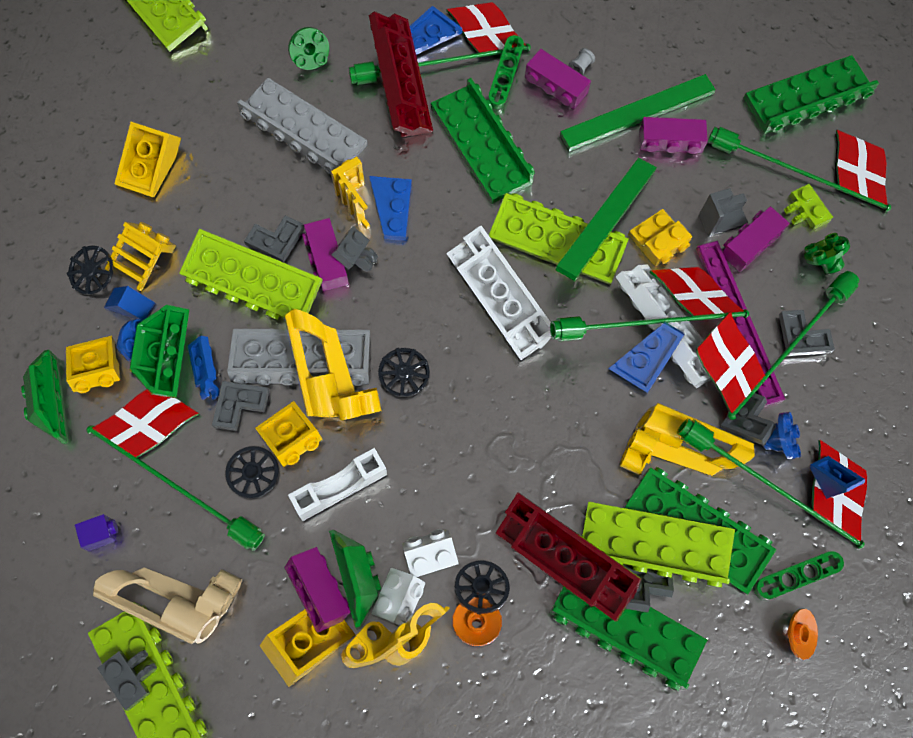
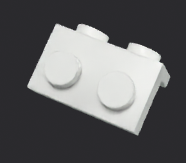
M437 529L423 537L414 536L402 543L410 574L416 577L459 564L451 535L447 529Z
M390 568L371 614L401 626L414 614L418 600L423 594L425 582L414 575Z

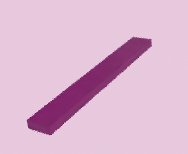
M718 240L697 246L696 251L705 272L714 279L733 302L742 310H747ZM750 315L747 318L743 316L733 317L739 331L755 352L765 374L771 368V364ZM773 371L755 392L766 398L767 403L764 407L785 400Z

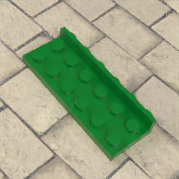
M853 55L746 92L743 98L765 134L770 131H779L789 124L795 125L806 118L812 119L822 112H831L844 104L848 106L858 99H867L874 94V90L879 85V82L877 80L869 82Z
M472 78L467 79L466 87L431 102L432 111L492 204L503 199L506 193L511 195L532 185L535 174L533 166L526 162L523 151L520 147H516L511 133L505 130L500 116L495 115L490 101L484 98L479 84H475Z
M650 467L624 508L735 529L728 579H730V584L748 595L777 550L771 546L773 542L762 534H759L757 537L751 533V527L739 520L736 523L729 518L730 514L720 507L714 509L708 505L709 500L698 493L694 496L687 491L689 487L678 480L674 483L667 478L668 473L659 467L655 469Z
M564 586L549 612L554 615L553 619L564 626L567 623L576 628L575 632L586 639L591 636L598 641L597 645L608 652H611L613 649L620 653L619 658L631 665L634 662L643 667L642 672L653 678H656V676L666 680L664 684L677 692L679 689H688V681L708 641L706 638L650 607L649 612L625 609L618 621H614L595 606L591 607Z

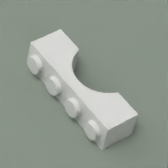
M373 448L353 459L346 468L320 482L309 483L288 494L299 517L304 521L386 476L387 470L376 449Z

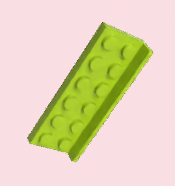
M127 0L169 51L173 50L200 26L205 31L208 30L204 23L206 18L199 10L196 12L193 10L195 6L190 0Z
M506 193L489 233L491 240L558 265L588 223H585L578 216H566L559 209L552 208L550 210L545 208L540 202L523 200L524 198L521 195ZM611 232L581 274L611 285L629 239L625 238V235L621 232Z
M202 229L198 230L179 274L186 277L185 282L197 287L200 283L206 286L205 290L215 295L218 292L226 294V299L238 303V300L246 302L245 307L254 311H258L259 308L266 311L265 315L278 320L279 316L285 319V315L293 309L309 313L323 281L318 276Z
M588 502L582 537L620 564L633 565L632 570L647 573L648 569L657 570V575L672 578V573L682 575V580L697 583V578L707 580V585L721 588L722 583L729 584L730 582L728 573L735 529Z
M134 602L135 604L147 609L145 605L142 606L141 604ZM124 611L88 632L102 664L119 651L123 652L129 661L139 652L146 650L148 657L134 667L136 673L138 674L149 664L154 663L157 666V669L142 681L150 694L129 711H125L137 738H207L205 735L208 732L207 727L201 718L197 719L193 711L196 709V705L190 695L186 696L182 688L185 685L178 672H174L171 666L173 663L172 656L167 649L163 650L160 644L162 637L156 627L152 628L151 624Z

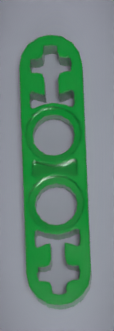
M513 35L506 40L488 95L492 109H502L506 103L524 47L523 39L519 36ZM517 44L514 54L510 53L512 45ZM511 60L514 66L506 67L503 61ZM500 77H504L508 80L509 83L506 85H501L498 83L497 79ZM497 91L501 92L498 102L494 101Z
M826 552L760 578L754 585V593L761 600L776 598L840 572L844 567V560L837 552ZM829 559H834L836 564L833 567L829 566L822 569L820 564L828 562ZM805 565H811L815 569V576L813 578H808L804 574ZM788 573L793 577L794 584L791 587L784 585L782 582L783 574ZM776 582L778 587L769 590L768 593L762 592L761 588L764 587V584L770 585Z

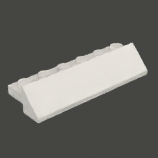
M479 226L463 237L464 241L446 254L519 359L522 360L538 348L541 349L551 339V322L484 228Z
M648 264L638 265L632 271H622L616 276L620 288L630 296L632 305L645 317L644 320L686 317L662 283L649 273L651 268ZM690 321L668 323L685 333L671 356L673 362L683 370L685 379L696 388L710 381L711 378L703 368L696 352V348L703 342L701 336ZM663 323L648 324V327L656 330Z

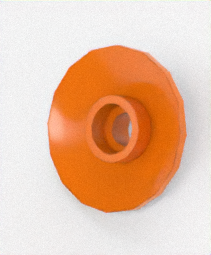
M474 597L468 604L478 608L479 597ZM483 598L482 608L492 607L490 602ZM460 603L453 614V628L456 635L464 643L471 646H484L492 643L498 637L502 628V616L499 610L479 615L466 609ZM477 621L481 624V627L475 628L472 623Z
M804 608L798 609L793 614L787 630L791 650L801 660L809 659L814 654L818 640L815 617L811 611Z

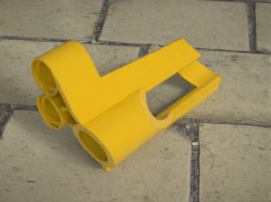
M298 309L290 310L285 315L307 416L339 417L340 420H346L382 411L377 388L355 392L336 329L324 325L319 319ZM299 331L310 333L322 340L329 374L313 377L307 369Z
M659 403L649 408L638 421L619 465L629 471L642 475V471L646 463H650L652 455L711 476L722 469L739 467L723 455L710 458L682 446L683 440L680 439L681 436L677 434V431L685 419L694 420L695 418ZM695 419L714 432L713 438L732 445V448L727 453L743 464L755 456L754 443Z
M438 603L423 605L410 616L406 623H403L392 633L378 621L369 622L343 649L341 654L342 662L349 668L371 665L384 659L392 665H404L421 653L430 637L431 625L450 608L447 606L444 608ZM430 615L433 617L422 627L416 624L419 616ZM367 630L375 632L377 637L375 641L368 638ZM407 642L410 645V652L403 648V645ZM350 649L358 650L360 659L352 658Z

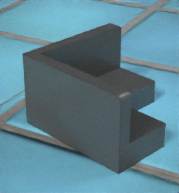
M729 188L711 193L699 213L700 220L708 237L740 228L748 223L742 210L747 202L744 193L734 196Z

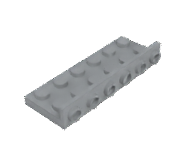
M267 78L246 102L241 99L237 102L240 110L239 113L245 120L253 121L261 130H267L278 141H284L295 152L304 154L312 163H318L323 166L324 170L331 174L332 170L341 166L344 161L353 159L356 156L358 157L368 145L366 139L270 78Z
M233 329L227 370L230 381L240 384L260 385L300 384L288 329ZM336 330L353 385L369 384L370 330ZM299 331L307 369L313 377L329 374L322 340L310 333Z

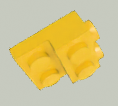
M664 209L652 215L628 233L629 237L654 266L661 262L663 264L667 263L673 258V254L678 251L680 253L685 251L691 245L689 242L693 237L679 220L674 222Z
M112 335L66 347V381L73 392L86 393L92 387H110L114 382L120 381L119 363L116 359L115 341Z
M294 401L255 427L283 467L287 464L293 465L297 463L301 454L307 450H315L322 440L317 429Z

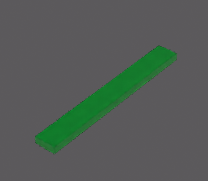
M704 74L560 131V137L568 151H572L640 124L643 117H657L714 94L716 89L707 75Z
M638 157L558 263L555 269L557 272L576 281L653 176L657 167Z

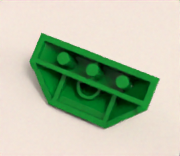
M165 305L137 324L129 370L151 394L171 398L177 397L190 309Z
M48 349L44 350L28 366L23 376L24 385L21 386V392L24 399H26L24 416L34 426L62 444L68 443L58 361L57 357Z
M330 530L329 533L354 626L358 630L363 627L378 599L377 590L381 589L378 575L373 576L371 566H374L375 563L371 551L366 552L363 545L335 530Z

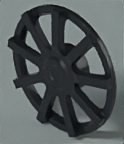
M93 245L83 246L74 256H71L67 276L74 290L85 295H92L102 291L109 284L113 275V261L105 249ZM95 250L90 260L88 251ZM99 252L106 255V257L96 262ZM82 254L84 255L85 263L78 260ZM109 261L110 271L102 270L100 265ZM75 263L81 266L80 270L73 271ZM82 274L75 282L74 275ZM101 274L108 275L104 284L98 279ZM84 279H86L85 290L79 287ZM91 280L95 281L99 287L98 289L91 291Z
M398 347L382 358L378 369L381 385L386 391L399 397H408L419 393L426 386L430 375L427 359L416 349ZM401 353H411L407 362H403ZM397 354L399 364L394 363L389 358ZM414 355L421 360L419 363L410 365ZM384 364L394 367V370L383 371ZM425 366L426 375L414 372V369ZM395 375V378L386 385L383 376ZM413 376L424 379L419 388L412 380ZM397 381L401 382L400 393L390 389ZM409 381L414 391L404 393L405 382Z
M249 446L238 450L229 459L225 470V478L229 488L238 496L250 499L260 498L275 487L279 476V465L276 458L270 451L259 446ZM251 450V461L246 462L240 454ZM255 450L265 453L258 463L255 462ZM236 457L244 465L242 469L230 467ZM270 457L274 466L262 468V464ZM229 471L242 473V476L231 482ZM274 471L273 479L266 478L262 473ZM259 479L269 484V486L262 491L258 484ZM246 480L242 492L234 487L236 484ZM253 482L257 493L247 494L249 486Z
M478 560L466 564L458 572L454 590L457 599L463 607L481 615L498 611L504 605L509 596L510 584L506 573L498 565L489 561ZM479 564L490 566L486 576L481 575ZM471 566L475 568L477 575L475 579L465 572ZM495 568L501 573L502 577L491 581L489 577ZM461 576L471 582L472 585L460 586L459 580ZM505 581V591L493 588L494 585ZM472 590V594L464 600L460 591ZM491 593L503 596L498 604L491 597ZM475 596L479 597L478 608L468 604ZM484 597L487 598L492 607L482 608Z

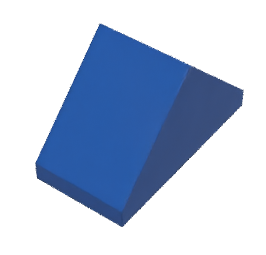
M123 286L113 289L104 308L133 319L144 320L151 315L156 303L129 286Z
M830 456L810 464V469L826 499L846 493L865 483L863 477Z

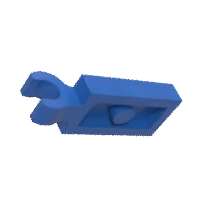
M199 336L188 345L195 385L200 388L202 400L210 396L209 392L212 395V400H216L219 397L220 390L213 383L216 379V370L213 364L212 350L208 337Z

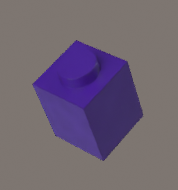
M104 514L75 524L80 548L92 551L117 541V524L114 519Z

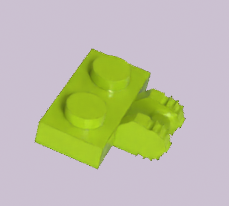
M810 184L791 192L789 195L793 203L784 209L785 214L788 215L796 210H799L801 213L791 220L793 225L806 220L813 230L832 220L833 216Z

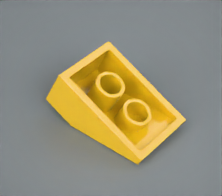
M130 122L114 184L150 197H155L176 159L181 137Z
M304 609L267 634L259 646L288 687H290L352 639L355 633L345 620L317 633Z

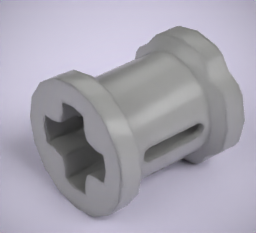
M582 48L576 59L569 62V67L583 75L588 65L594 63L595 56L589 49Z

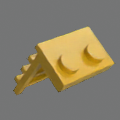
M356 156L353 159L344 161L341 166L332 170L331 175L335 194L337 196L341 195L344 206L348 204V210L351 215L355 213L356 223L358 225L362 223L368 229L370 224L365 219L364 210L368 207L356 191L365 185L362 162Z
M124 222L123 226L125 228L122 234L118 235L117 238L119 240L116 246L113 245L111 258L113 266L139 281L136 289L142 291L161 252L173 253L176 245L169 241L170 238L159 232H153L152 227L144 222L139 224ZM124 242L151 258L149 264L122 249ZM120 254L144 269L143 276L117 261L118 255ZM107 261L105 270L110 271V264Z

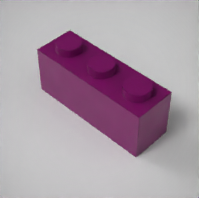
M540 49L526 64L525 78L530 83L536 84L547 94L556 97L564 105L575 109L589 92L591 80L543 49Z
M643 117L639 128L640 150H647L648 152L702 153L708 142L707 122L702 119Z
M771 206L764 212L760 210L752 218L753 222L750 225L746 223L739 229L737 237L731 236L723 244L725 247L723 250L725 259L739 272L772 244L790 224Z
M330 218L304 224L306 233H303L302 236L305 246L310 245L312 251L308 253L311 266L316 265L317 271L313 272V274L323 279L321 283L323 292L349 285L344 265L332 256L338 244Z
M315 547L291 556L284 568L316 632H321L343 622L350 613L348 601L345 597H342L338 589L337 580L328 570L326 559L320 554L318 548Z

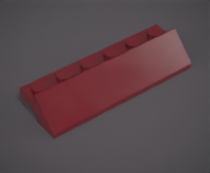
M374 11L368 16L393 129L401 132V137L433 132V126L409 21L407 18L395 13L387 17Z
M517 492L505 511L507 515L497 529L496 534L512 545L511 548L591 607L595 606L614 621H618L631 599H634L642 579L524 495Z

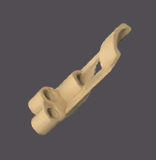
M141 568L133 573L125 570H115L100 576L95 581L93 596L190 644L194 642L199 644L213 633L220 618L227 612L242 584V579L220 569V572L216 577L213 576L210 579L208 587L203 591L147 568ZM136 583L171 601L161 617L118 596L117 593L123 587Z

